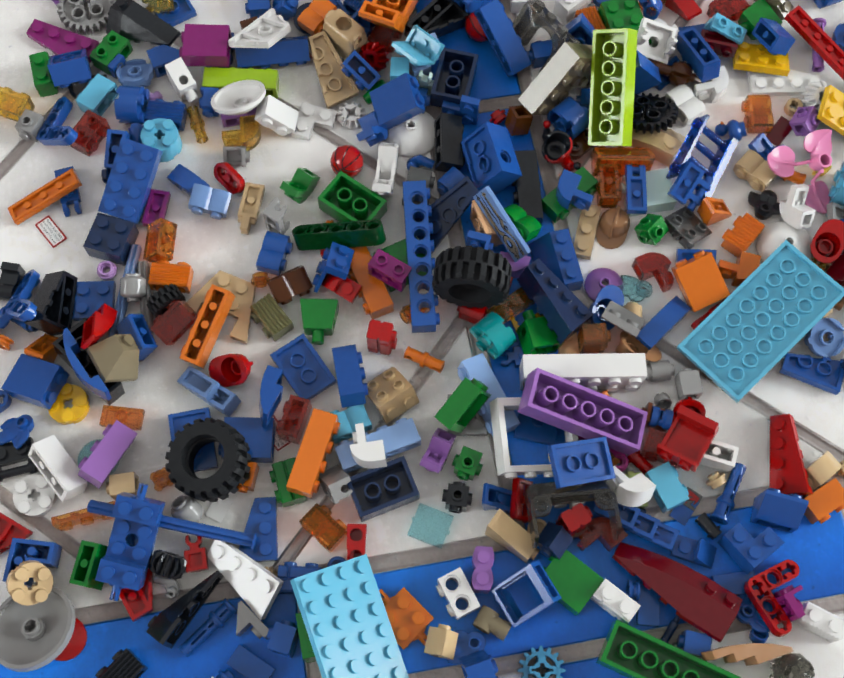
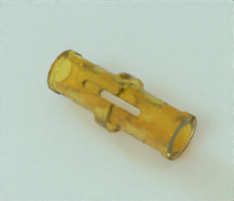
M193 105L194 110L190 106L187 108L191 121L190 127L194 130L197 143L201 144V139L205 143L208 141V136L204 128V120L201 119L198 106Z

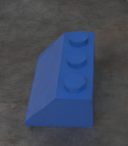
M568 228L549 232L529 244L533 262L539 258L570 291L581 289L584 280Z

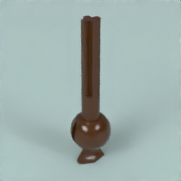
M650 60L659 68L661 75L668 76V81L675 87L681 84L687 85L689 82L702 83L697 75L692 73L691 66L686 62L678 61L670 66Z

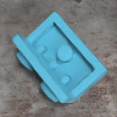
M718 12L704 26V29L718 32L738 45L743 43L747 29Z

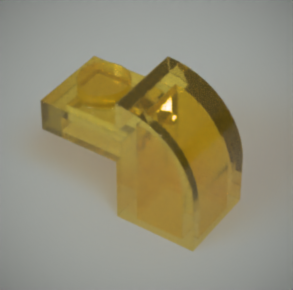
M255 115L240 116V130L222 131V140L224 146H246V151H250L260 142V123L254 120Z

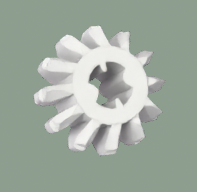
M824 81L810 83V85L805 87L806 92L801 93L805 96L801 102H806L805 107L815 106L816 110L819 111L825 87L829 86V84L826 85Z

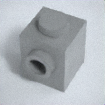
M25 109L15 128L22 139L37 142V133L45 119L42 114Z
M685 368L677 373L674 380L679 401L688 397L699 399L703 394L699 370Z

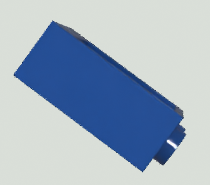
M539 560L530 563L491 589L495 601L502 607L506 620L512 624L513 628L523 624L562 599ZM528 574L544 603L523 616L507 588Z

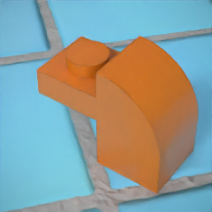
M742 251L736 260V264L719 260L717 266L723 279H732L731 286L738 287L759 267L761 256Z

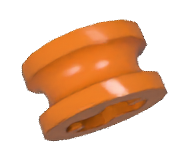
M0 334V348L10 351L11 348L9 346L14 341Z

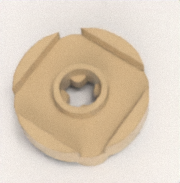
M27 560L20 563L14 570H11L6 581L7 591L13 601L26 606L44 602L53 587L51 571L43 563L36 560ZM29 578H33V581H35V585H32L31 588L24 585L25 582L29 581Z

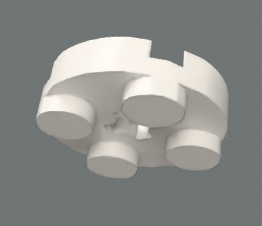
M41 475L27 476L15 484L13 503L18 511L29 517L43 516L50 511L53 503H56V493ZM34 491L40 493L36 501L30 498Z

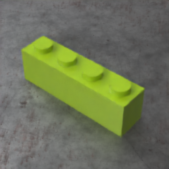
M204 67L202 87H213L220 90L237 81L257 80L265 86V97L271 95L278 99V70L271 68Z

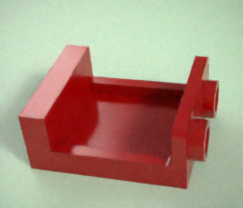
M680 405L675 420L661 444L658 443L657 445L659 457L666 461L672 460L678 463L677 465L685 471L691 470L695 472L718 432L719 423Z

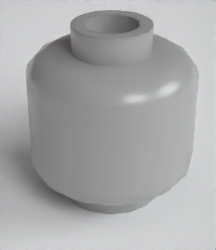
M125 274V277L120 279V295L127 298V302H139V298L146 296V279L141 277V274Z
M182 495L173 501L171 505L172 517L199 523L203 508L194 498Z

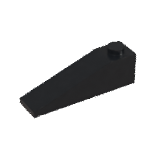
M116 0L110 7L106 28L107 35L113 30L128 40H133L135 43L145 41L151 45L164 44L167 46H171L181 35L180 31L133 0Z
M219 571L214 572L163 610L158 616L155 615L148 623L149 628L146 632L162 645L172 649L224 576Z

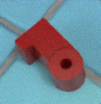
M347 524V560L366 553L367 524Z

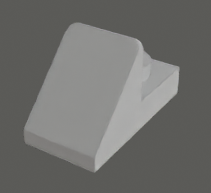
M240 601L237 610L236 635L240 637L253 625L254 627L251 631L259 639L263 636L268 640L267 634L269 629L244 602Z

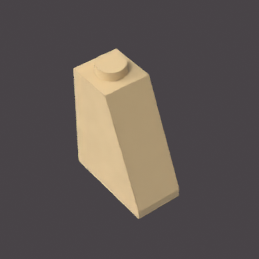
M499 508L487 525L485 534L525 563H527L529 558L534 560L539 553L538 545L535 543L536 539Z

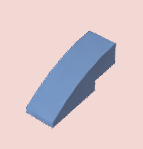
M190 365L177 381L197 397L228 417L231 416L241 403V400L235 393L224 388L217 381Z

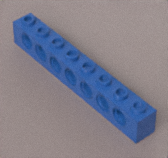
M426 180L403 182L407 264L412 268L408 275L412 333L436 332V325H440L439 313H435V306H438V295L434 294L432 287V270L435 268V258H431V252H434V240H430V234H433V223L429 222L428 218L432 216L431 205H427V199H430V187L426 188ZM415 201H420L421 203H420V204H414L413 202H415ZM420 218L422 221L416 222L415 219ZM417 236H423L424 238L421 239V240H418V239H416L415 237H417ZM419 253H422V254H424V255H426V256L420 258V257H417L416 255L419 254ZM420 271H424L427 274L424 276H420L417 273ZM425 289L428 293L421 294L419 291ZM428 308L430 311L427 313H423L420 311V309Z

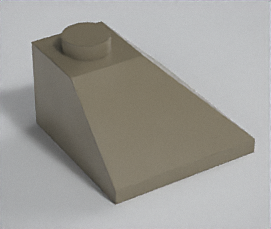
M114 334L86 349L104 383L136 381L138 379L140 350L131 334Z

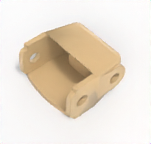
M333 9L326 14L322 31L325 30L338 55L345 60L354 50L359 54L362 51L361 47L368 42L364 28L341 9Z

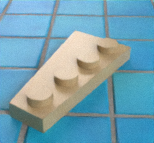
M325 30L308 37L326 108L330 109L359 95V90L351 76L347 77L341 71L342 67L340 65L343 62Z

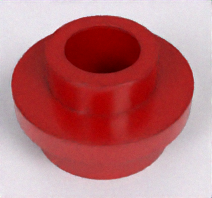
M497 109L490 115L492 118L489 121L497 125L500 124L507 117L506 111Z

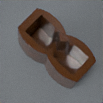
M303 265L266 281L277 304L281 303L282 305L291 302L292 297L299 294L301 297L310 293L309 289L313 288Z

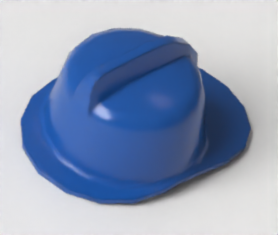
M615 285L603 287L598 293L595 302L589 307V310L594 314L590 318L591 324L604 331L611 330L615 326L601 318L609 302L613 301L622 307L624 305L622 290Z

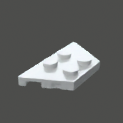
M271 8L229 39V47L269 49L291 32V26L281 15L276 14L274 8Z

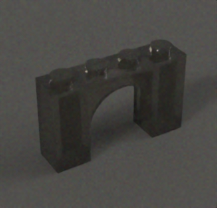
M540 0L527 1L513 22V28L516 34L520 36L522 46L528 45L540 27L549 33L552 40V51L541 70L564 42L580 44V41L568 32V28L562 25L557 20V17L549 12L545 4Z

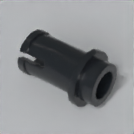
M705 512L695 520L708 534L707 538L710 537L714 540L722 533L721 527H717Z

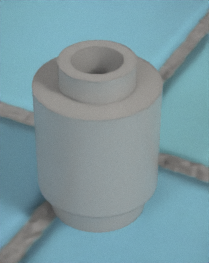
M669 360L646 364L647 377L645 380H650L651 382L671 380L675 374L674 365L670 364Z

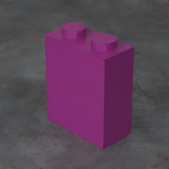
M185 24V29L181 32L183 47L179 49V55L183 58L185 65L229 67L231 47H229L228 40L232 38L230 26Z

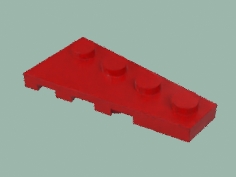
M791 414L770 416L769 488L778 489L782 494L810 495L813 493L808 484L807 478L809 477L807 470L804 468L803 454L799 448V438L794 418Z

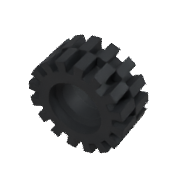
M170 284L169 286L165 285L163 289L159 288L158 292L155 291L153 296H150L149 300H147L146 305L154 317L160 320L161 318L165 319L166 316L170 317L172 313L175 314L176 310H179L184 305L186 299L175 284Z

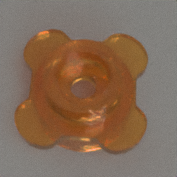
M166 467L150 475V479L155 484L154 489L156 491H162L164 487L174 484L168 477L169 472L166 471Z

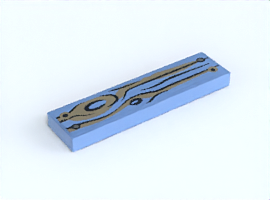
M489 186L484 187L473 196V199L514 262L519 261L531 252Z

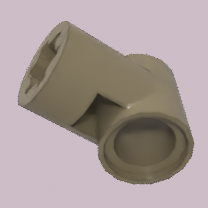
M485 605L482 606L472 624L486 634L492 633L502 641H504L512 626L510 622L500 618L496 611Z

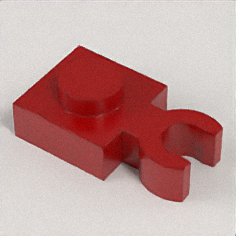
M187 535L185 542L190 547V550L184 551V558L187 561L186 573L209 570L207 550L205 547L200 548L203 538L197 536V541L191 543L190 536Z

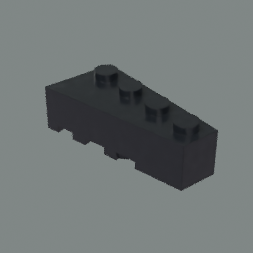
M84 318L69 331L78 343L81 351L75 356L89 377L92 378L99 374L86 349L81 348L83 326L86 322ZM62 335L52 344L56 353L72 368L65 352ZM121 382L104 383L112 399L103 400L110 406L125 394Z

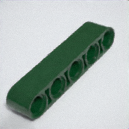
M377 219L299 225L292 230L297 249L301 251L330 248L332 242L347 247L381 245L386 241L382 222Z

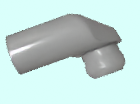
M155 574L153 582L165 586L168 598L173 599L179 596L180 586L177 579H169Z

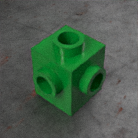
M648 213L640 220V223L634 230L640 242L656 245L669 231V228L661 215Z
M463 446L460 455L456 454L452 462V466L455 467L454 473L457 474L456 477L464 481H468V479L473 481L475 475L479 476L483 467L480 464L483 453Z

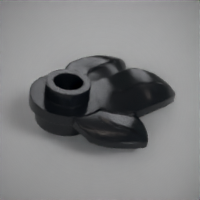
M765 190L761 195L752 191L749 193L748 202L754 207V214L758 219L767 220L772 215H780V203L777 202V195L772 190Z

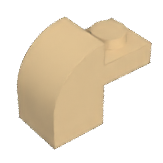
M826 451L806 468L809 477L807 480L812 492L824 484L842 467L829 451Z

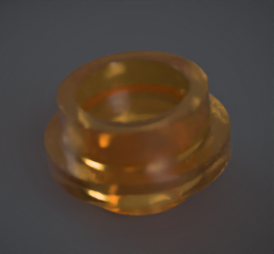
M266 272L254 273L251 284L257 288L266 287V281L270 280V277H268Z

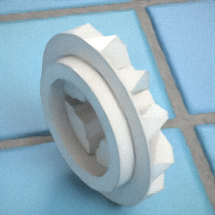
M354 101L352 103L345 102L343 106L339 107L337 112L339 123L346 128L359 127L358 119L366 115L365 108L360 103L357 104ZM355 111V116L351 115L349 117L348 112L352 113Z

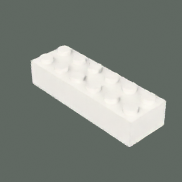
M645 353L523 354L519 366L520 390L524 389L527 375L536 368L594 391L598 389H605L608 392L617 391L618 389L636 391L640 389L647 377Z

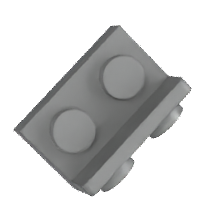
M613 301L609 302L601 316L604 320L634 337L638 336L641 331L640 329L645 323L643 318Z

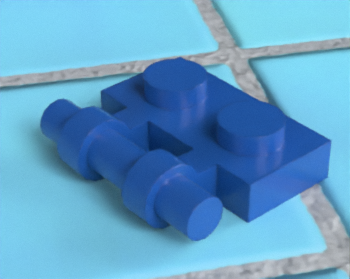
M687 161L667 194L681 204H686L687 200H689L690 203L687 209L694 211L701 204V199L705 192H708L711 188L710 184L713 178L707 175L703 180L702 176L705 171L691 161ZM698 185V186H699L698 191L696 192V194H693L692 192L694 191V189H695L696 186Z

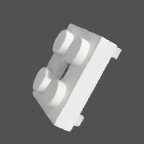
M645 17L642 18L637 34V50L647 59L668 64L670 54L676 49L673 46L678 41L675 38L677 29ZM650 37L657 38L658 45L656 47L649 45Z

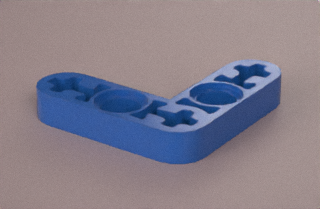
M61 97L57 100L37 133L36 138L43 145L69 146L77 139L78 133L72 127L62 126L73 107V103L68 98Z

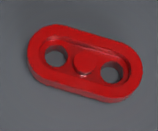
M221 162L215 165V178L230 193L237 194L243 192L245 181L229 163Z

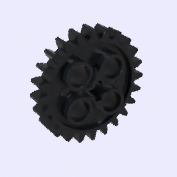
M642 93L641 96L635 94L633 129H635L636 133L641 130L643 134L646 131L653 134V131L660 133L661 129L667 131V127L672 128V125L676 124L678 117V107H675L676 103H671V99L665 100L666 96L660 98L659 94L652 96V93H649V95Z

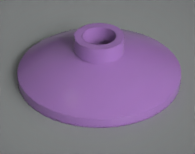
M595 269L585 279L584 287L586 294L594 302L600 290L606 286L602 284V281H606L608 285L619 287L623 292L621 277L611 269Z

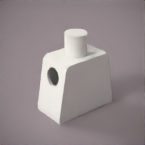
M179 57L164 65L168 80L181 101L188 100L190 105L196 104L199 101L197 85L182 58Z

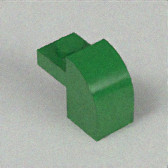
M297 168L292 180L283 181L280 188L285 191L284 194L301 204L314 191L321 177L307 168Z

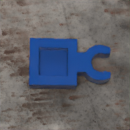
M515 346L513 347V352L506 350L500 356L508 358L506 361H501V366L506 367L511 363H515V368H519L523 355L522 347Z

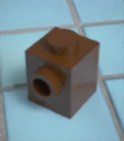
M523 105L510 106L504 124L511 136L528 134L533 115Z

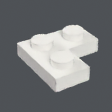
M302 102L298 113L296 129L291 133V136L309 141L314 126L332 130L337 118V111Z

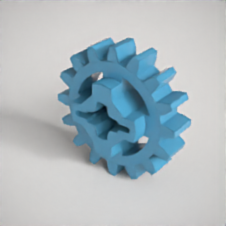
M539 646L537 652L532 647L530 649L531 655L525 652L523 656L526 660H519L518 662L523 666L517 670L518 673L523 674L521 678H529L528 675H532L534 678H548L555 675V678H563L560 674L566 672V669L560 668L564 661L556 659L559 653L557 652L552 655L550 647L546 652L543 651V646ZM533 657H537L536 663L533 666H528L529 661ZM546 657L553 662L554 666H551L546 661ZM542 665L543 669L550 671L544 673L541 677L539 672L532 670L538 669Z

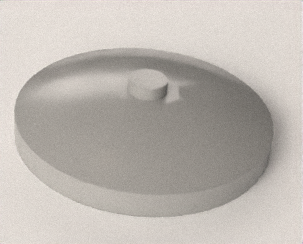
M52 587L48 598L44 602H39L35 605H21L13 601L11 596L0 606V664L16 672L37 670L52 662L66 648L74 632L76 615L72 602L61 590Z

